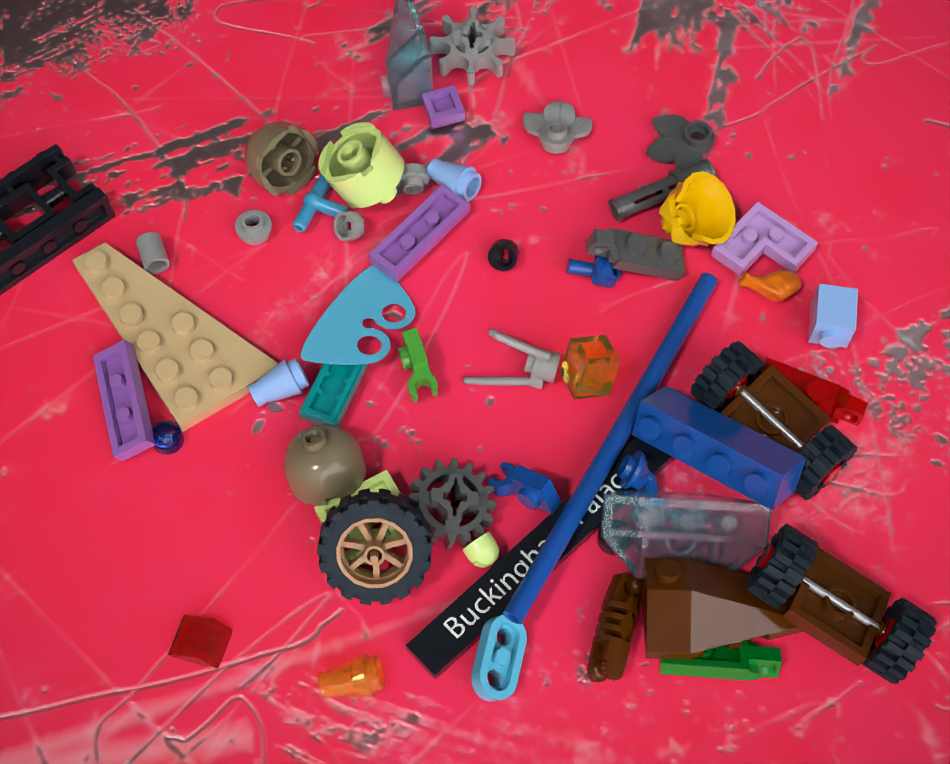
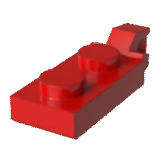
M766 358L761 374L771 365L774 366L831 418V422L838 423L839 419L856 426L860 424L867 409V402L849 395L850 391L841 387V385L771 358Z

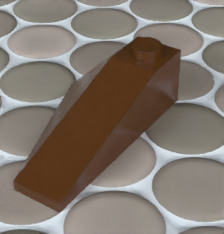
M644 557L641 607L646 658L693 659L704 656V652L707 649L725 645L730 650L741 647L742 641L757 637L771 640L804 631L782 618L791 595H789L788 600L780 608L775 609L745 589L747 578L750 575L691 559Z

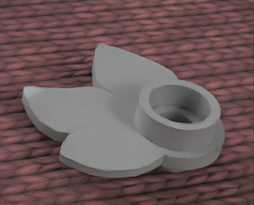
M554 101L545 107L544 113L526 112L523 115V126L526 132L539 137V141L545 151L560 154L570 148L574 139L585 137L591 132L592 119L576 117L575 109L571 104L564 101Z

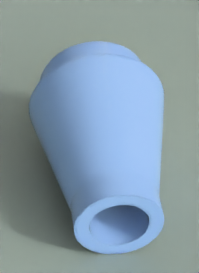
M435 158L427 168L426 174L429 175L430 179L440 186L443 184L466 201L472 200L479 192L482 178L480 174L476 173L474 167L445 162Z
M294 358L288 362L284 359L258 381L249 385L248 388L254 401L260 407L269 402L303 394L302 389L310 386L300 363Z

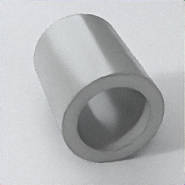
M147 232L140 235L136 239V246L144 270L150 274H159L167 270L170 266V261L161 235L157 232Z

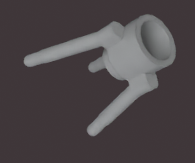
M490 329L488 334L495 340L528 354L524 372L531 373V377H465L463 379L464 384L531 386L542 389L544 381L553 384L561 353L537 348L505 333Z

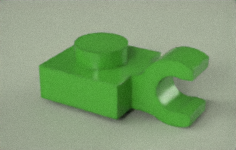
M417 328L403 331V347L398 348V354L403 370L410 369L412 377L408 381V393L411 401L414 403L418 402L417 389L420 386L429 387L432 396H438V383L429 369L428 358Z

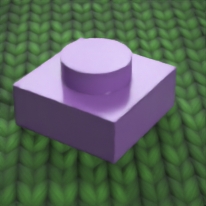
M454 85L421 94V102L432 129L465 120V110Z

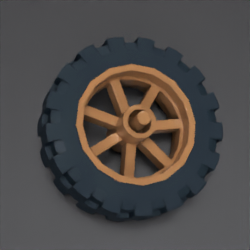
M363 489L358 491V495L351 497L349 494L343 497L337 507L333 506L329 510L326 520L321 526L317 547L320 570L322 574H327V583L333 589L337 587L341 590V595L346 599L352 600L353 597L360 599V604L371 605V601H380V605L392 603L393 598L399 597L401 600L407 597L413 586L418 588L424 580V573L428 572L430 568L432 553L430 525L428 521L423 519V512L417 505L413 507L409 504V498L400 493L398 497L390 494L391 490L379 489V492H370V489ZM381 522L379 529L370 530L366 523ZM358 526L365 540L346 536L352 529ZM392 526L402 535L386 539L385 533L388 527ZM407 544V550L403 558L388 550L389 548ZM344 547L363 551L350 560ZM384 559L395 565L388 569L380 570V564ZM366 561L369 565L373 566V570L370 571L359 566Z

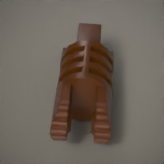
M626 573L613 575L602 602V612L599 614V624L596 626V635L593 638L588 659L589 663L586 669V675H588V679L591 682L606 681V678L612 681L619 680L625 672L624 668L626 667L631 649L629 643L633 640V631L636 628L635 620L638 619L642 587L641 581Z

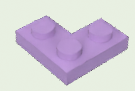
M757 201L735 224L732 235L724 243L716 244L713 247L711 256L739 276L745 273L763 253L785 269L795 273L815 251L818 242Z

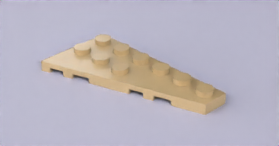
M103 243L72 260L77 271L122 340L125 339L134 345L138 365L182 432L249 394L248 386L258 381L279 364L107 243Z

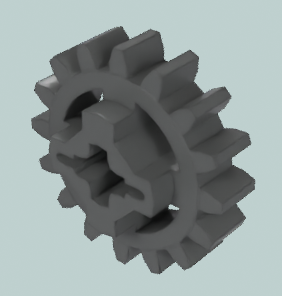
M452 458L448 467H444L440 459L436 460L433 465V472L427 467H423L419 474L420 479H413L409 489L413 493L407 497L409 498V504L413 507L417 505L423 512V519L428 521L430 525L432 545L441 538L445 541L446 549H451L455 540H458L464 548L470 543L471 536L475 539L485 533L483 527L489 528L494 520L489 513L494 512L497 502L488 500V498L495 489L493 486L484 487L482 485L486 474L482 472L474 476L471 473L473 464L470 462L464 469L458 468V462L455 458ZM443 481V486L440 488L432 487L431 491H427L433 484ZM449 493H450V499L452 500V505H453L454 507H457L456 510H455V512H454V514H453V508L451 507L450 501H449V500H446V498H447V496H448ZM471 516H476L473 521L460 527V522L463 518L470 519Z

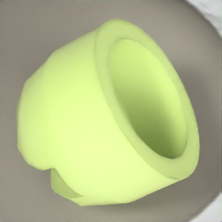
M490 532L483 534L462 550L468 560L474 566L480 568L491 566L499 556V546Z

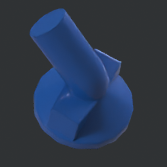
M596 255L594 263L569 258L566 266V273L592 277V284L597 287L611 288L621 275V270L612 268V263L608 261V258Z
M637 451L633 456L627 454L617 471V476L621 478L620 486L625 489L630 487L638 490L643 489L648 505L659 504L662 501L659 486L654 473L648 469V461H646L644 453Z

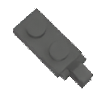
M611 228L607 230L595 229L591 236L585 240L586 254L608 258L614 269L675 281L680 280L686 274L682 244L673 243L672 240Z

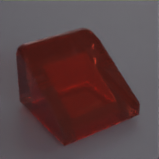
M184 615L168 655L205 667L218 668L232 635V630L212 617Z

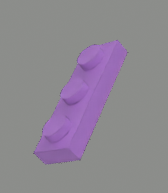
M442 184L368 254L369 262L392 280L398 282L470 213V203Z
M124 339L93 356L112 454L114 458L125 461L156 445L134 345Z

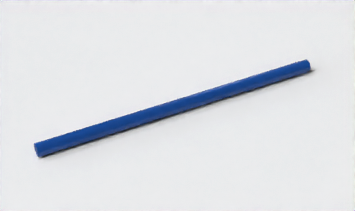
M702 273L505 608L503 615L511 622L522 624L630 437L634 429L640 401L655 393L718 284L716 277L712 274Z

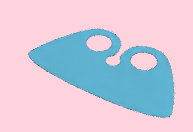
M374 265L370 266L345 287L318 320L303 345L301 359L309 362L335 365H361L382 360L390 350L388 336L376 328H365L362 322L367 318L375 320L377 325L391 330L401 329L409 325L416 315L415 307L410 297L398 282L392 280ZM390 304L400 305L405 309L406 316L402 321L389 322L382 316L383 308ZM374 336L381 341L382 347L379 352L367 355L358 350L357 343L362 337Z

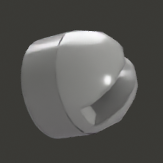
M353 211L338 213L334 219L336 236L341 241H353L362 237L366 229L364 228L363 221L365 220L362 215ZM348 222L351 223V229H348Z

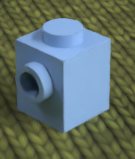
M819 283L811 302L808 342L821 344L826 348L848 347L856 330L858 289Z

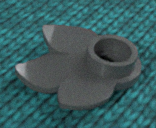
M680 115L658 116L652 119V125L661 137L657 138L648 147L646 155L658 163L674 162L675 168L681 171L702 161L703 154L712 149L715 135L711 126L704 121L694 120L688 122Z

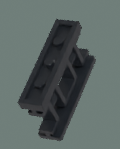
M57 144L40 152L36 157L0 179V242L6 239L10 244L9 247L0 252V295L116 217L107 195L99 187L96 188L92 182L78 192L66 182L67 179L76 174L71 160L64 156L62 149ZM52 182L56 188L41 197L36 192ZM65 199L72 204L58 214L52 209ZM32 203L42 216L14 234L4 221Z

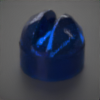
M162 420L152 427L153 439L156 444L153 447L158 453L170 455L176 453L183 446L184 435L179 425L173 421Z

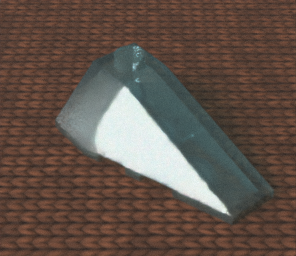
M414 0L395 1L385 57L386 76L380 77L384 98L390 97L393 111L423 106L421 94L433 91L432 57L423 24L419 23V13L417 8L414 7Z

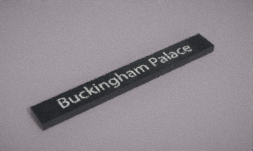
M637 437L632 439L620 452L552 571L640 491L633 487L625 489L620 486L621 478L617 476V471L627 454L633 456L637 451L643 452L646 461H648V469L655 476L670 463L671 456ZM570 497L559 506L553 515L550 514L406 644V650L435 680L480 639L482 628L489 619L503 615L505 608Z

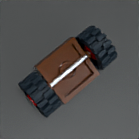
M740 341L733 342L728 348L722 349L719 356L715 355L711 359L712 362L702 369L703 373L696 377L694 380L696 382L691 386V394L703 405L807 457L796 488V492L805 501L811 499L813 495L815 496L819 493L821 488L827 486L829 481L838 475V472L847 465V462L852 459L853 454L857 451L858 447L833 425L828 427L831 418L774 366L771 365L761 374L764 362Z
M785 524L784 527L782 526L778 533H775L772 537L771 542L765 546L762 555L756 560V565L751 569L750 576L747 578L745 589L775 609L780 608L788 600L789 595H791L782 618L855 665L862 664L891 684H898L900 680L903 681L907 677L908 671L912 672L916 668L915 663L917 660L921 661L925 655L923 653L924 649L930 646L932 640L929 638L936 631V628H934L937 625L935 617L905 598L897 599L893 602L892 607L889 606L886 609L892 593L819 548L817 542L789 524Z

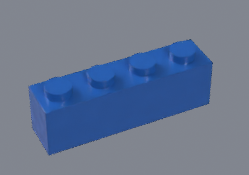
M668 386L661 388L640 401L632 432L633 436L770 510H773L796 491L807 458Z

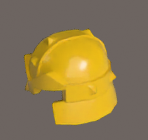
M704 171L692 173L684 182H678L676 188L669 193L659 210L662 217L661 228L665 231V234L667 233L671 237L672 242L676 244L708 246V244L724 243L732 235L735 226V207L730 193L716 176Z

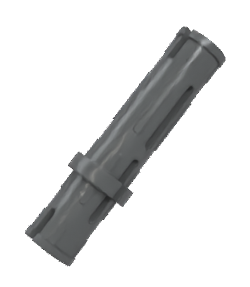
M706 159L681 171L674 169L668 173L667 177L642 186L616 199L609 200L610 212L617 222L621 221L623 218L664 202L677 185L669 189L668 187L687 179L692 173L704 171L716 176L714 167ZM656 192L655 195L634 203V201Z

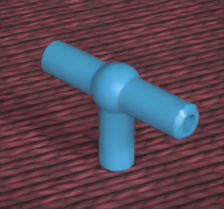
M320 174L311 192L304 196L303 206L292 223L293 228L298 232H304L307 229L316 211L332 217H336L340 212L349 211L347 206L324 198L330 185L322 174Z

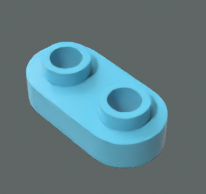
M504 615L493 617L484 624L471 674V683L475 693L481 699L490 702L506 699L514 693L527 642V634L523 623H513ZM497 632L502 635V645L497 641ZM488 673H490L493 677L492 686H490L488 682Z

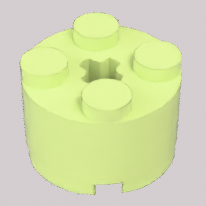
M359 122L345 127L340 131L342 137L335 144L330 140L324 147L318 164L320 173L349 207L353 209L369 207L379 202L383 204L390 202L397 194L396 186L403 175L405 164L403 157L373 124Z

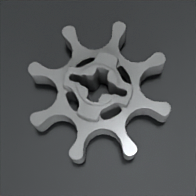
M476 7L470 8V19L465 23H455L448 15H444L442 17V31L448 36H431L429 38L431 54L443 53L447 55L439 59L440 74L446 76L452 69L462 68L467 71V84L470 86L475 84V73L480 69H489L493 71L496 77H502L503 60L497 56L515 55V39L498 37L505 33V18L499 16L493 23H480Z

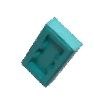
M323 364L299 411L300 419L317 425L331 424L339 426L368 364Z

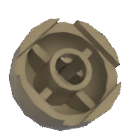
M277 121L265 124L254 132L245 150V163L251 178L263 189L275 196H279L278 194L282 193L292 195L305 187L316 170V166L313 165L314 153L319 156V148L315 137L304 128L292 123Z
M331 424L314 425L300 431L288 444L283 460L284 475L294 497L304 504L316 506L328 505L326 499H331L338 495L341 500L343 497L353 494L361 486L367 471L363 451L354 436L339 426Z

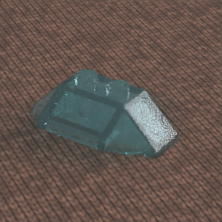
M645 490L604 493L601 537L636 578L642 579L644 557L691 559L735 571L756 553L762 552L768 544L771 510L755 501L719 495Z

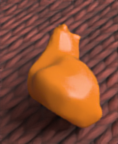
M776 270L764 276L742 273L738 284L756 291L770 301L779 302L801 288V279L790 270Z

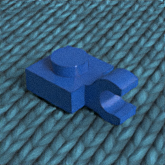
M502 462L500 468L506 478L501 481H496L493 478L487 480L489 486L494 487V494L504 497L517 493V499L531 510L539 508L553 515L562 504L550 478L520 465L515 468L510 463Z

